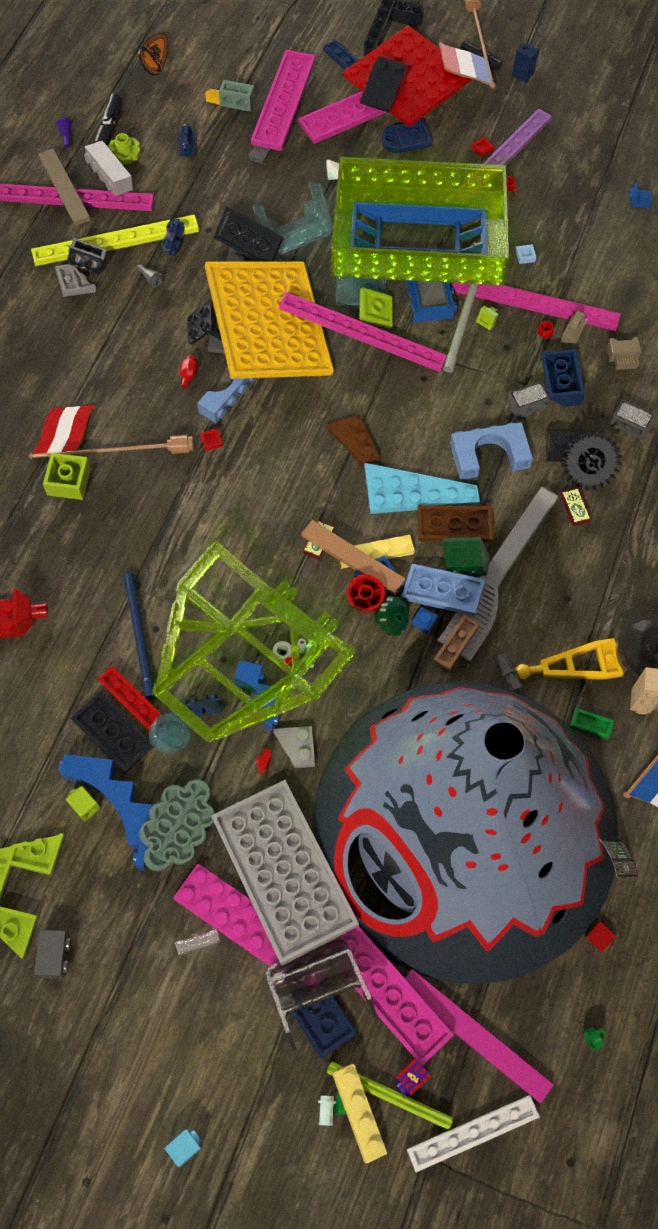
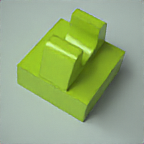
M484 305L479 312L476 322L491 330L498 317V313H496L498 310Z

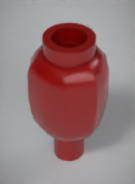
M188 355L182 361L180 367L181 386L184 388H188L189 381L194 379L198 368L197 358Z

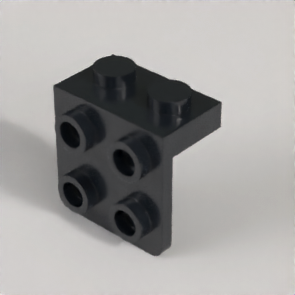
M209 301L188 316V344L193 345L208 334L222 341L213 302Z

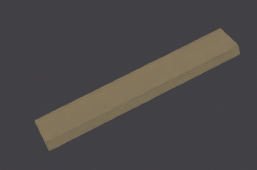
M54 149L39 153V158L74 226L90 221V217Z

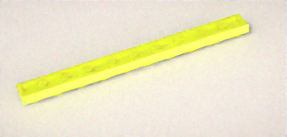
M195 215L176 218L184 223L183 235L199 232ZM170 220L85 237L79 240L105 248L106 251L153 242L165 238L166 226ZM72 240L31 249L35 266L67 260Z

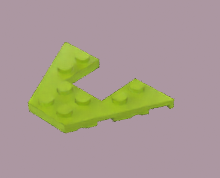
M63 833L0 849V900L12 866L52 876L65 837ZM0 907V938L20 958L25 959L38 916Z

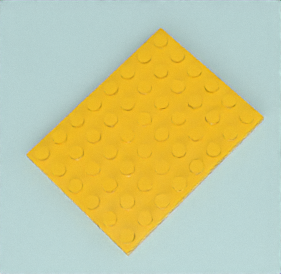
M304 262L205 263L206 275L231 379L329 376L333 374L334 370L322 326L279 309V305L286 292L315 303Z

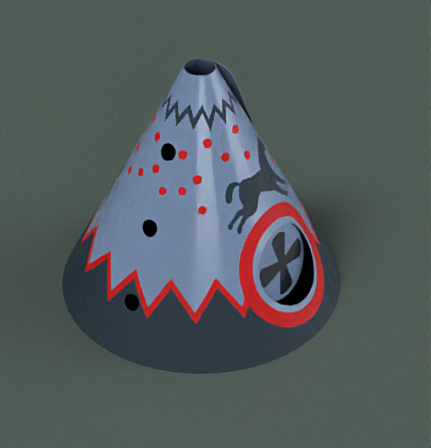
M473 682L430 684L397 694L377 705L348 730L332 752L321 775L313 809V835L359 923V927L387 959L407 970H414L419 975L440 981L461 984H484L520 977L540 969L564 954L588 930L598 916L608 896L615 875L612 859L600 839L619 840L617 815L607 780L598 762L579 736L555 714L525 696L492 685ZM397 708L394 713L382 719L386 713ZM428 711L423 717L412 722V719L418 714ZM463 714L457 721L446 725L447 721L451 718ZM496 723H510L521 731L524 737V748L514 758L500 760L493 757L487 751L484 742L485 734ZM533 810H538L535 821L529 826H523V821L527 814ZM359 834L360 854L372 880L393 904L404 911L413 913L409 917L400 920L381 917L368 909L357 896L349 877L348 853L353 840ZM552 862L553 865L550 872L540 878L539 872L545 864ZM562 909H566L564 917L554 924L553 919L555 915Z

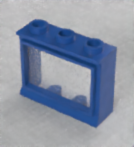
M405 275V284H408L407 295L410 296V309H413V323L453 318L454 312L457 311L456 301H453L454 291L453 287L450 288V277Z

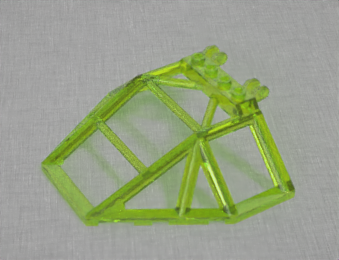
M215 539L177 583L176 599L172 604L166 630L168 633L166 643L163 644L160 656L162 660L159 674L152 694L209 743L319 699L358 651L349 643L331 634L338 626V620L332 619L323 628L322 626L325 625L330 617L329 613L324 612L314 621L290 602L297 594L298 590L295 587L290 588L282 596L289 586L287 581L280 583L274 590ZM217 558L222 560L256 589L231 620L192 588ZM186 599L213 621L182 619ZM259 603L273 614L272 616L246 620ZM284 622L289 626L292 667L244 628ZM180 630L216 633L175 669L172 668ZM235 632L288 674L253 699L205 660L210 653ZM298 634L312 645L301 660L299 659ZM327 646L339 652L313 685L302 678ZM198 664L245 703V705L219 723L214 724L211 728L168 691ZM295 688L302 692L290 698ZM276 698V700H275V702H274L273 705L261 709V708L264 707L266 704H268L269 702H271L273 699Z

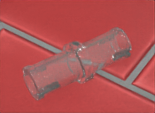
M214 929L200 935L197 933L193 934L191 938L176 941L175 945L179 956L196 949L201 951L203 947L220 943L217 930Z

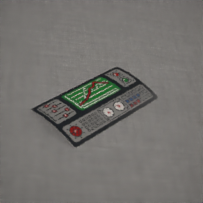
M600 839L612 859L617 877H638L634 860L625 844L621 840Z

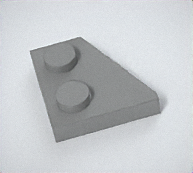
M312 726L274 729L275 737L279 740L294 768L315 767Z

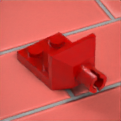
M13 589V599L0 600V638L24 636L33 626L34 619L49 617L47 613L49 612L48 604H32L30 599L18 589Z

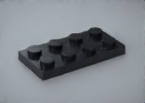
M228 206L224 210L213 237L255 262H274L284 239L280 234Z
M101 692L95 695L70 718L125 774L155 747L154 743Z

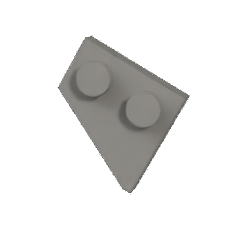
M69 264L55 266L63 297L96 292L95 285H91L75 266Z

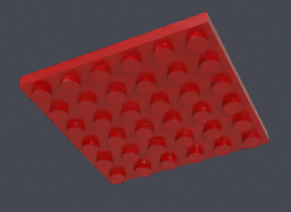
M406 26L343 71V77L363 92L378 56L408 65L407 81L390 111L392 115L408 127L414 125L474 80L445 70L440 48L410 26Z

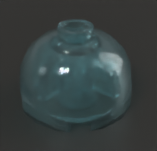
M174 713L162 714L157 717L149 730V739L152 746L163 754H174L182 750L190 741V731H187L185 727L186 722Z

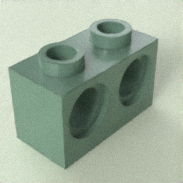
M223 80L219 90L220 106L251 112L255 101L254 85Z

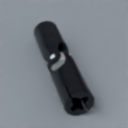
M111 94L109 96L93 143L103 141L108 146L123 103L119 95Z

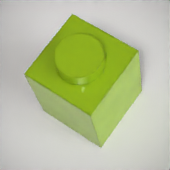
M82 786L73 789L68 794V798L65 799L84 822L100 809L96 801Z

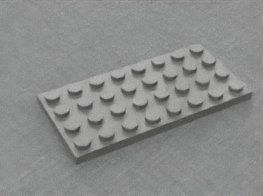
M285 780L211 815L281 966L359 926Z

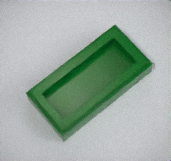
M576 708L570 728L609 740L614 720Z

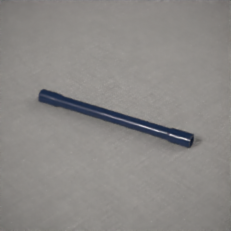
M126 573L123 575L130 607L144 697L146 699H153L156 697L146 648L135 576L133 573Z

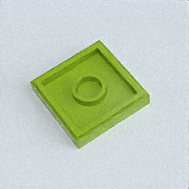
M362 287L360 289V320L390 329L393 326L392 296Z

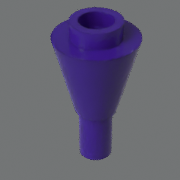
M61 118L56 122V125L64 139V146L70 148L72 121L67 118Z

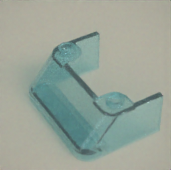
M308 183L313 199L307 201L304 205L305 217L279 228L276 227L274 220L267 218L264 206L252 205L257 222L284 237L277 254L287 253L332 233L333 224L321 183Z

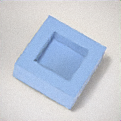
M533 244L516 246L515 251L519 264L536 261Z

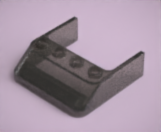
M333 940L282 966L280 962L276 963L266 971V978L292 1051L297 1048L286 1018L289 1014L349 989L359 988L362 991L372 1017L377 1016L372 997L345 940Z

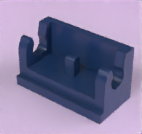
M524 44L523 48L528 51L520 48L517 49L512 76L527 83L535 73L539 48Z

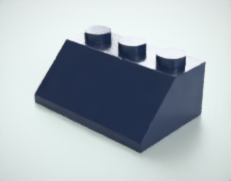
M576 349L541 352L549 399L563 407L582 405L585 391Z

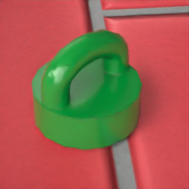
M589 1027L584 1031V1038L593 1050L598 1051L604 1046L603 1039L606 1035L604 1028L595 1030L593 1027Z

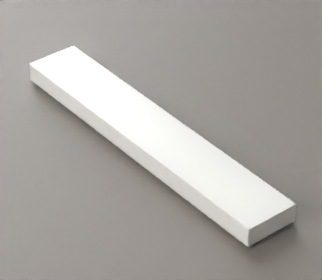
M528 1095L407 1149L415 1172H418L533 1121L540 1116L531 1096Z

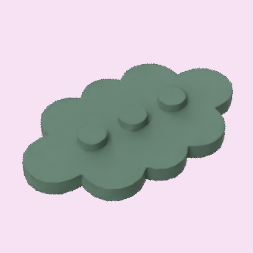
M200 779L191 780L184 788L178 785L167 787L162 792L161 802L154 804L150 809V820L146 821L139 831L142 843L147 846L144 853V862L149 869L161 871L167 868L171 862L177 865L189 862L194 855V847L199 846L205 840V829L213 823L211 815L215 814V812L206 803L210 796V789L204 781Z

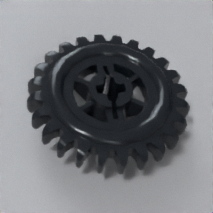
M587 431L585 437L580 433V439L578 440L573 437L574 444L568 443L570 449H564L567 455L562 456V459L566 462L562 463L561 466L567 468L563 473L569 474L567 480L573 479L572 485L575 486L578 483L579 489L585 485V489L588 491L590 485H592V488L596 490L597 484L604 488L603 482L605 481L610 484L608 478L616 479L613 472H620L616 466L622 465L620 461H617V459L622 458V455L616 453L621 449L614 447L617 444L616 441L610 442L611 436L604 439V432L598 436V432L594 431L591 436V433ZM595 448L594 452H589L587 449ZM598 449L603 452L604 457L597 455ZM584 452H586L590 458L594 459L595 465L599 469H597L593 464H591V462L589 461L590 459ZM582 453L583 459L582 461H578L579 456ZM578 464L585 465V472L580 469Z

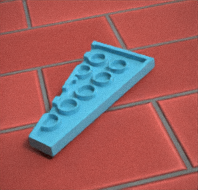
M364 463L370 514L417 510L418 505L473 506L480 503L477 485Z

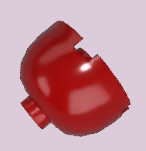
M370 574L358 575L352 579L347 588L348 602L358 612L372 613L379 609L384 602V585L380 579Z

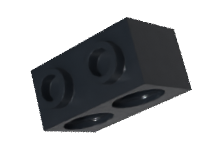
M73 237L66 264L99 275L106 249Z

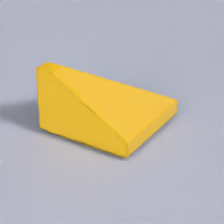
M209 89L206 91V102L220 105L219 90Z

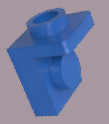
M634 183L633 189H630L628 193L630 206L650 208L652 191L638 190V183Z

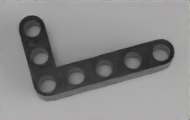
M382 0L364 41L363 57L383 44L392 21L416 27L423 24L424 7L420 4L403 0Z

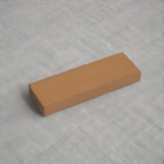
M464 614L433 659V662L450 672L480 627V623Z

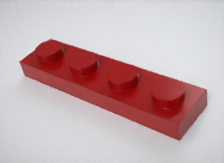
M113 666L97 678L151 734L166 721L165 717Z

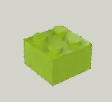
M51 453L43 482L47 496L83 500L91 471L88 458Z

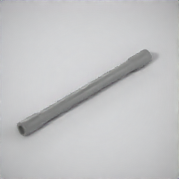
M484 268L472 273L457 328L443 366V370L446 372H453L457 353Z

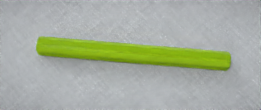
M331 1062L327 1073L332 1075V1072L343 1068V1066ZM358 1074L364 1091L445 1129H450L453 1122L451 1116Z

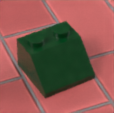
M481 537L444 538L445 565L449 572L472 577L487 576L490 555Z

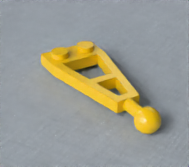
M614 638L594 641L541 660L538 666L529 667L526 664H520L516 667V674L519 679H527L530 674L542 673L543 677L601 680L623 676ZM595 649L601 671H575L572 657ZM565 660L567 670H549L548 665Z

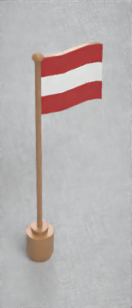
M95 405L52 408L45 420L41 438L34 452L29 454V457L33 460L37 457H49L51 453L75 455L167 447L168 451H171L172 454H180L194 451L193 436L177 435L170 436L167 444L77 451L84 438L88 419Z

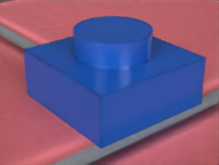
M421 607L411 625L429 633L438 615Z

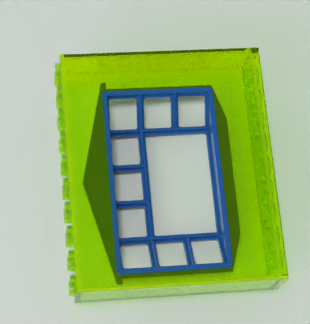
M340 157L331 246V276L504 286L509 260L506 165ZM358 212L377 222L376 229L357 220ZM481 218L480 227L460 234L461 225ZM381 223L454 225L455 250L380 246ZM357 228L376 238L375 245L357 237ZM481 234V243L460 250L461 241ZM481 250V254H474Z

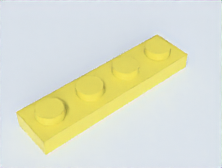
M410 535L355 545L356 548L375 560L384 555L387 559L414 554ZM340 561L341 568L349 567Z
M350 1064L332 1072L364 1163H369L386 1155L384 1143L355 1065Z

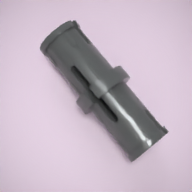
M507 653L498 655L495 659L502 671L501 675L506 679L511 692L522 690L523 685L516 674L517 670L512 666Z

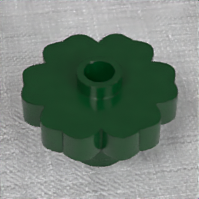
M388 597L386 602H383L381 607L375 611V622L381 626L382 631L387 632L388 636H400L402 630H406L408 624V608L406 603L401 602L400 597Z

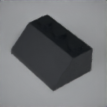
M545 429L546 461L566 462L562 459V456L567 455L564 449H570L568 443L574 444L573 437L579 440V434L582 433L585 437L587 431L592 436L594 430ZM588 448L587 450L594 452L595 448ZM598 449L597 455L603 457V452ZM584 452V453L587 455V457L590 459L589 461H590L591 463H595V462H594V459H593V458H590V457L588 456V454H587L586 452ZM582 453L580 454L578 461H582Z

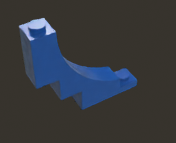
M64 754V759L59 764V773H61L63 779L84 784L96 790L110 801L123 821L128 845L130 848L138 849V851H134L133 863H135L138 870L146 871L147 866L144 862V853L147 846L142 843L139 831L141 826L150 820L149 811L153 805L133 803L136 787L133 782L113 780L116 767L113 760Z

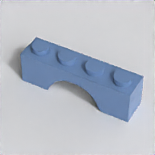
M257 378L233 379L232 384L223 391H208L197 403L199 413L217 423L219 419L225 416L230 406L235 405L237 398L246 392L250 383L254 382Z

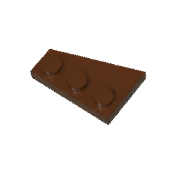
M359 414L326 425V429L333 433L336 440L340 444L342 443L362 466H364V463L371 464L379 461L380 457Z

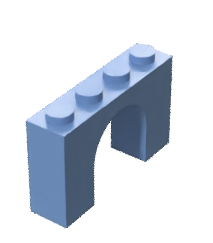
M522 422L509 423L502 426L494 425L484 429L476 428L466 432L458 431L451 435L450 445L460 480L478 477L480 467L475 450L487 443L499 445L506 451L512 471L529 469L533 458Z

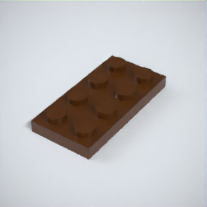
M418 505L417 507L418 542H443L444 538L481 537L483 542L493 541L491 506Z

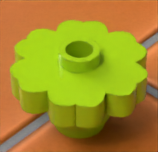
M125 133L118 134L116 139L111 140L108 145L110 151L122 165L131 164L132 160H138L141 155L139 142L135 138H129Z

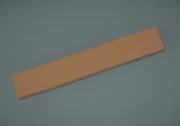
M314 520L301 533L303 538L361 575L370 574L380 579L384 589L393 595L397 593L405 582L404 577Z

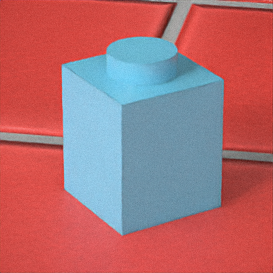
M186 1129L164 1149L179 1168L202 1149L199 1144L202 1140L195 1130L190 1132L189 1129Z

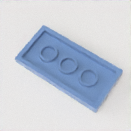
M412 564L401 597L405 601L476 616L486 581L477 577Z

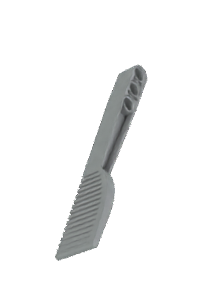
M544 487L540 488L489 563L487 576L480 577L485 579L486 583L476 616L465 614L480 623V627L460 655L469 662L473 659L493 626L498 608V586L558 498V495ZM457 612L438 639V643L441 645L445 643L464 615L463 613Z

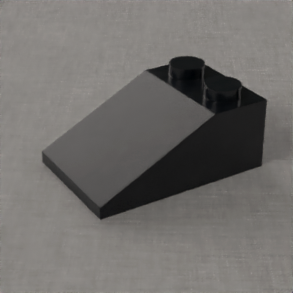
M378 56L370 72L360 104L389 113L407 81L408 65Z

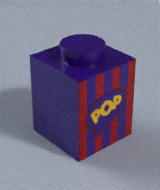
M415 1058L395 1077L397 1081L395 1086L403 1095L408 1093L411 1096L431 1075Z

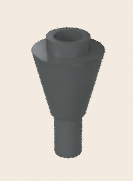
M142 264L137 266V270L144 275L152 288L161 285L163 281L162 273L148 269Z

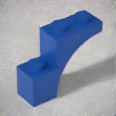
M239 661L235 675V684L249 690L259 699L265 711V730L273 731L274 725H278L280 714L277 713L278 707H282L284 695H281V688L263 684L266 673L263 672L262 665Z

